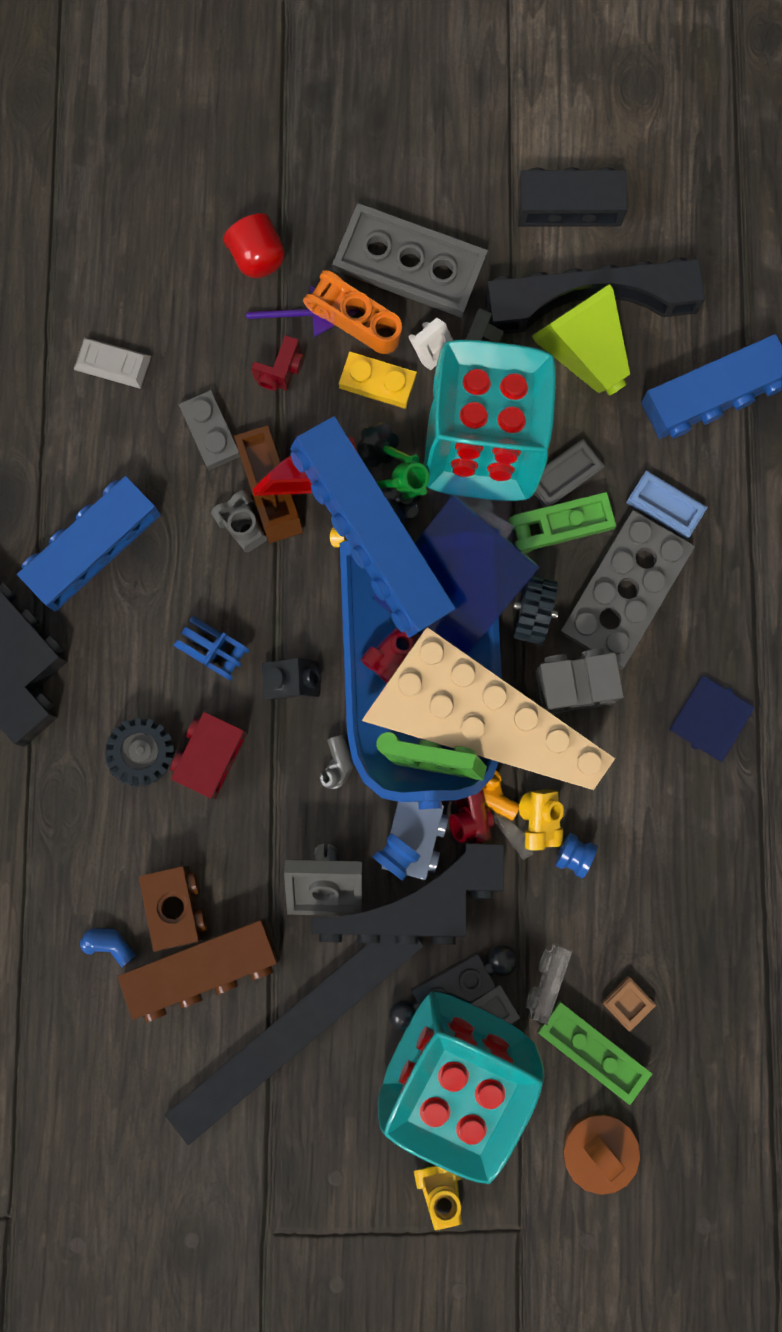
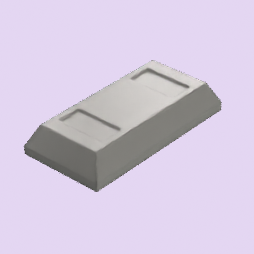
M84 337L74 370L141 389L152 356Z

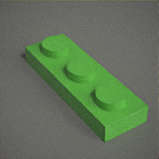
M560 1001L557 1002L537 1029L538 1034L629 1105H631L652 1076L650 1071Z

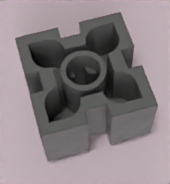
M601 648L584 651L581 653L582 656L572 661L567 659V654L544 658L545 662L540 663L537 670L532 674L537 704L552 715L568 713L569 711L611 706L616 701L621 700L624 696L616 653L605 654L604 649Z

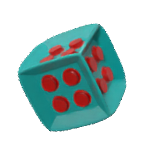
M453 340L444 343L437 360L433 383L434 399L430 409L424 466L429 473L428 488L450 495L499 501L526 500L533 496L547 464L548 447L553 430L556 368L552 354L527 346L481 340Z
M430 992L415 1012L387 1068L378 1096V1120L382 1133L397 1146L433 1165L462 1178L478 1183L490 1184L507 1163L540 1097L545 1071L536 1044L510 1023L472 1004L444 993Z

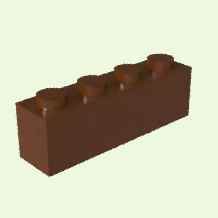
M261 919L117 976L132 1020L143 1016L146 1023L166 1015L165 1007L179 1002L182 1009L202 1001L201 993L215 988L218 995L238 987L236 980L249 974L252 981L274 972L272 965L277 964L280 960L265 919Z

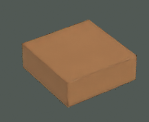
M628 976L601 1002L629 1032L656 1006Z

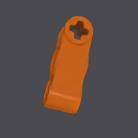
M323 270L319 276L321 280L312 294H307L303 299L306 307L315 315L333 323L372 348L375 352L380 354L393 352L400 342L402 332L400 318L364 293L344 282L338 275L331 271ZM357 309L364 315L360 318H352L347 312ZM387 328L393 332V335L382 337L377 333V330Z

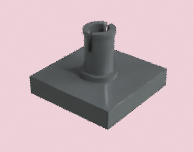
M324 844L315 847V861L285 860L284 880L287 915L345 916L362 913V862L337 861L338 849L331 844H328L326 858L324 855Z

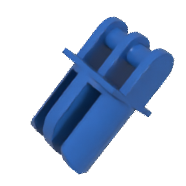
M192 615L189 622L215 638V642L212 643L184 627L181 634L207 650V655L204 656L180 640H176L173 646L204 664L208 669L231 681L233 678L231 673L236 666H241L242 663L239 662L244 653L248 654L250 649L227 636L224 632L221 633ZM228 643L235 647L230 656L223 652ZM219 656L227 660L222 669L214 665Z

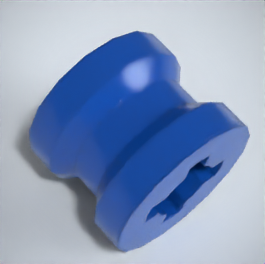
M570 832L560 848L555 866L560 869L569 868L573 870L575 876L583 879L595 858L598 845L592 842L585 844L579 841L577 835Z
M393 833L387 837L385 848L377 851L373 856L376 861L400 880L406 877L408 866L411 863L417 862L421 855Z

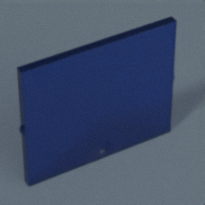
M455 495L449 499L415 543L456 608L429 625L428 628L466 655L540 568V566L501 535L499 529L489 525ZM376 594L372 597L390 614L393 613L385 600L382 601ZM425 629L421 630L417 634L421 636Z

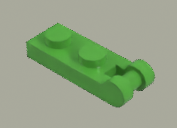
M607 492L517 514L509 518L511 529L515 530L518 541L515 544L518 554L614 530L616 527ZM539 523L541 534L532 536L529 526Z
M385 732L377 739V749L395 765L484 780L487 766L476 755L477 752L470 748L455 746L453 751L442 749L441 745L427 740H420L419 744L401 742L391 732Z

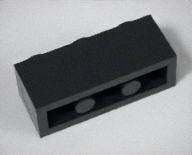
M539 167L521 170L517 187L518 227H621L627 212L626 170H615L610 167L598 170H580L574 167L564 170H545Z

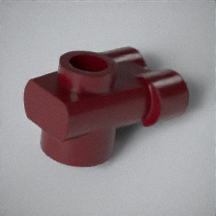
M396 627L376 648L371 646L360 660L367 668L379 675L384 682L388 683L418 641L420 635L415 634L409 638L406 632L403 633ZM397 638L405 641L407 645L406 650L397 648Z
M483 788L478 794L453 800L454 805H457L458 812L450 815L449 826L456 841L459 843L465 841L480 843L491 839L490 829L494 827V818L489 808L484 805L486 800Z

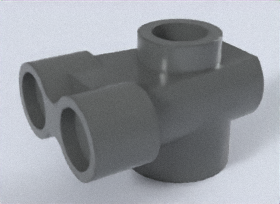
M241 490L235 493L229 501L216 505L212 509L211 515L220 528L226 527L245 552H250L266 542L267 536L253 510L256 506L255 502L247 490Z

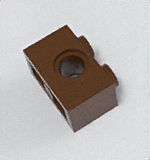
M181 866L138 876L153 952L204 939L202 932L207 931V921L204 910L197 909L195 895L200 893L196 872L190 873L189 866ZM172 896L180 898L184 904V911L178 918L169 915L166 909V904Z

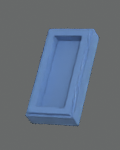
M647 470L626 502L686 540L690 537L708 508Z

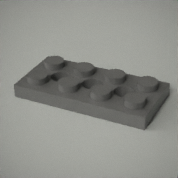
M357 203L333 261L332 269L337 273L463 318L487 258L488 250ZM374 242H381L387 247V250L382 255H373L368 251V247ZM406 254H414L419 258L420 262L414 267H406L401 263L400 259ZM438 266H447L453 274L447 279H439L433 274V270Z
M632 510L559 633L587 650L602 648L605 654L616 653L618 668L622 670L695 546ZM639 551L649 552L654 558L653 567L648 569L640 567L636 562V553ZM619 582H632L636 587V596L632 599L623 598L618 592ZM604 611L614 612L619 619L617 628H604L600 623V614Z

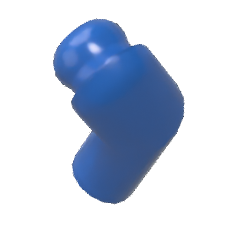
M92 928L86 931L80 940V948L84 953L92 955L94 951L110 952L121 968L137 956L122 935L115 929Z

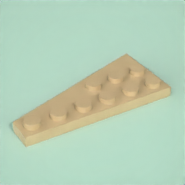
M428 627L361 720L451 748L455 746L470 748L476 751L478 756L592 790L595 789L615 760L607 752Z

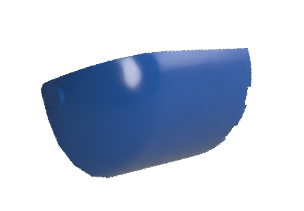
M467 531L446 536L427 537V544L416 546L456 608L429 625L428 628L502 679L494 536ZM348 541L341 542L340 568L347 735L352 761L363 782L381 798L398 802H418L419 810L442 809V801L459 800L478 794L493 778L499 763L498 761L478 756L487 766L483 781L395 765L377 749V739L381 734L391 732L401 742L419 744L420 740L424 739L361 721L387 683L379 675L367 668L360 659L371 646L376 648L396 626L392 620L391 614L393 612L389 605L375 594L371 585L372 578L366 569L360 568L353 559L351 545ZM425 629L421 630L417 634L421 636ZM397 638V648L406 650L407 645L405 641ZM441 745L442 749L454 751V748Z

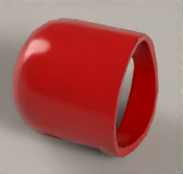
M257 213L240 219L226 231L223 237V242L231 252L237 267L245 276L250 278L267 277L276 272L284 261L285 250L283 243L270 217L265 213Z

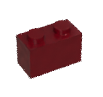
M203 712L200 719L194 718L187 731L186 737L190 738L185 751L179 750L171 763L170 771L174 772L171 780L216 800L247 737V733Z

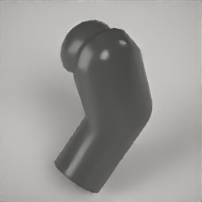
M344 735L327 740L333 759L326 770L321 772L320 782L328 789H338L344 785L354 767Z

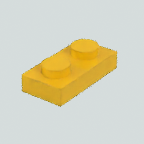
M349 351L339 381V389L406 409L417 372Z

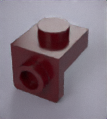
M284 336L274 367L253 362L251 371L254 380L257 381L259 386L272 391H276L277 388L288 390L293 373L299 374L304 360V354L300 351L299 339Z

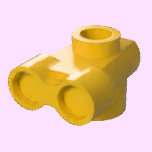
M542 789L524 794L519 803V813L524 820L529 821L528 830H525V849L544 850L546 847L562 846L563 828L560 827V820L563 817L564 808L559 802L558 791Z
M438 1166L414 1170L417 1189L423 1190L434 1230L461 1225V1204L457 1180H461L462 1177ZM441 1198H447L451 1202L450 1210L444 1214L438 1212L436 1204Z

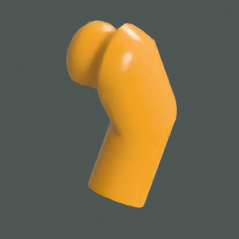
M495 770L493 778L483 787L486 800L484 805L513 821L519 810V803L503 796L500 783L502 778L500 773Z

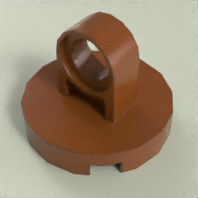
M587 1114L576 1120L566 1132L563 1147L564 1165L573 1181L585 1191L599 1195L616 1193L626 1187L636 1175L640 1162L638 1141L631 1129L616 1116L610 1114Z

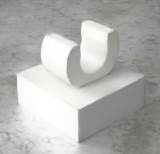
M435 318L431 323L424 322L422 324L424 329L416 336L411 334L409 336V340L416 350L422 365L429 370H432L437 365L439 353L444 343L453 341L446 323L438 318Z

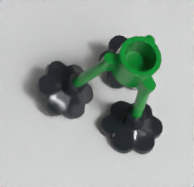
M380 422L375 427H365L361 433L362 440L357 445L358 454L365 457L366 464L371 467H377L381 462L390 463L394 457L404 462L394 469L391 479L376 481L401 522L405 518H414L418 514L417 503L420 500V496L427 493L426 487L429 483L427 468L423 464L418 463L419 457L417 455H408L395 449L399 444V438L391 432V427L387 423Z

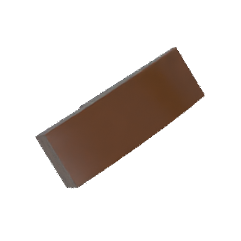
M268 425L234 436L253 496L252 489L280 463ZM291 494L254 496L269 544L303 533Z

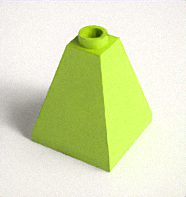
M610 284L532 335V338L539 346L552 354L555 359L597 393L606 391L610 396L627 385L624 378L630 375L614 290Z

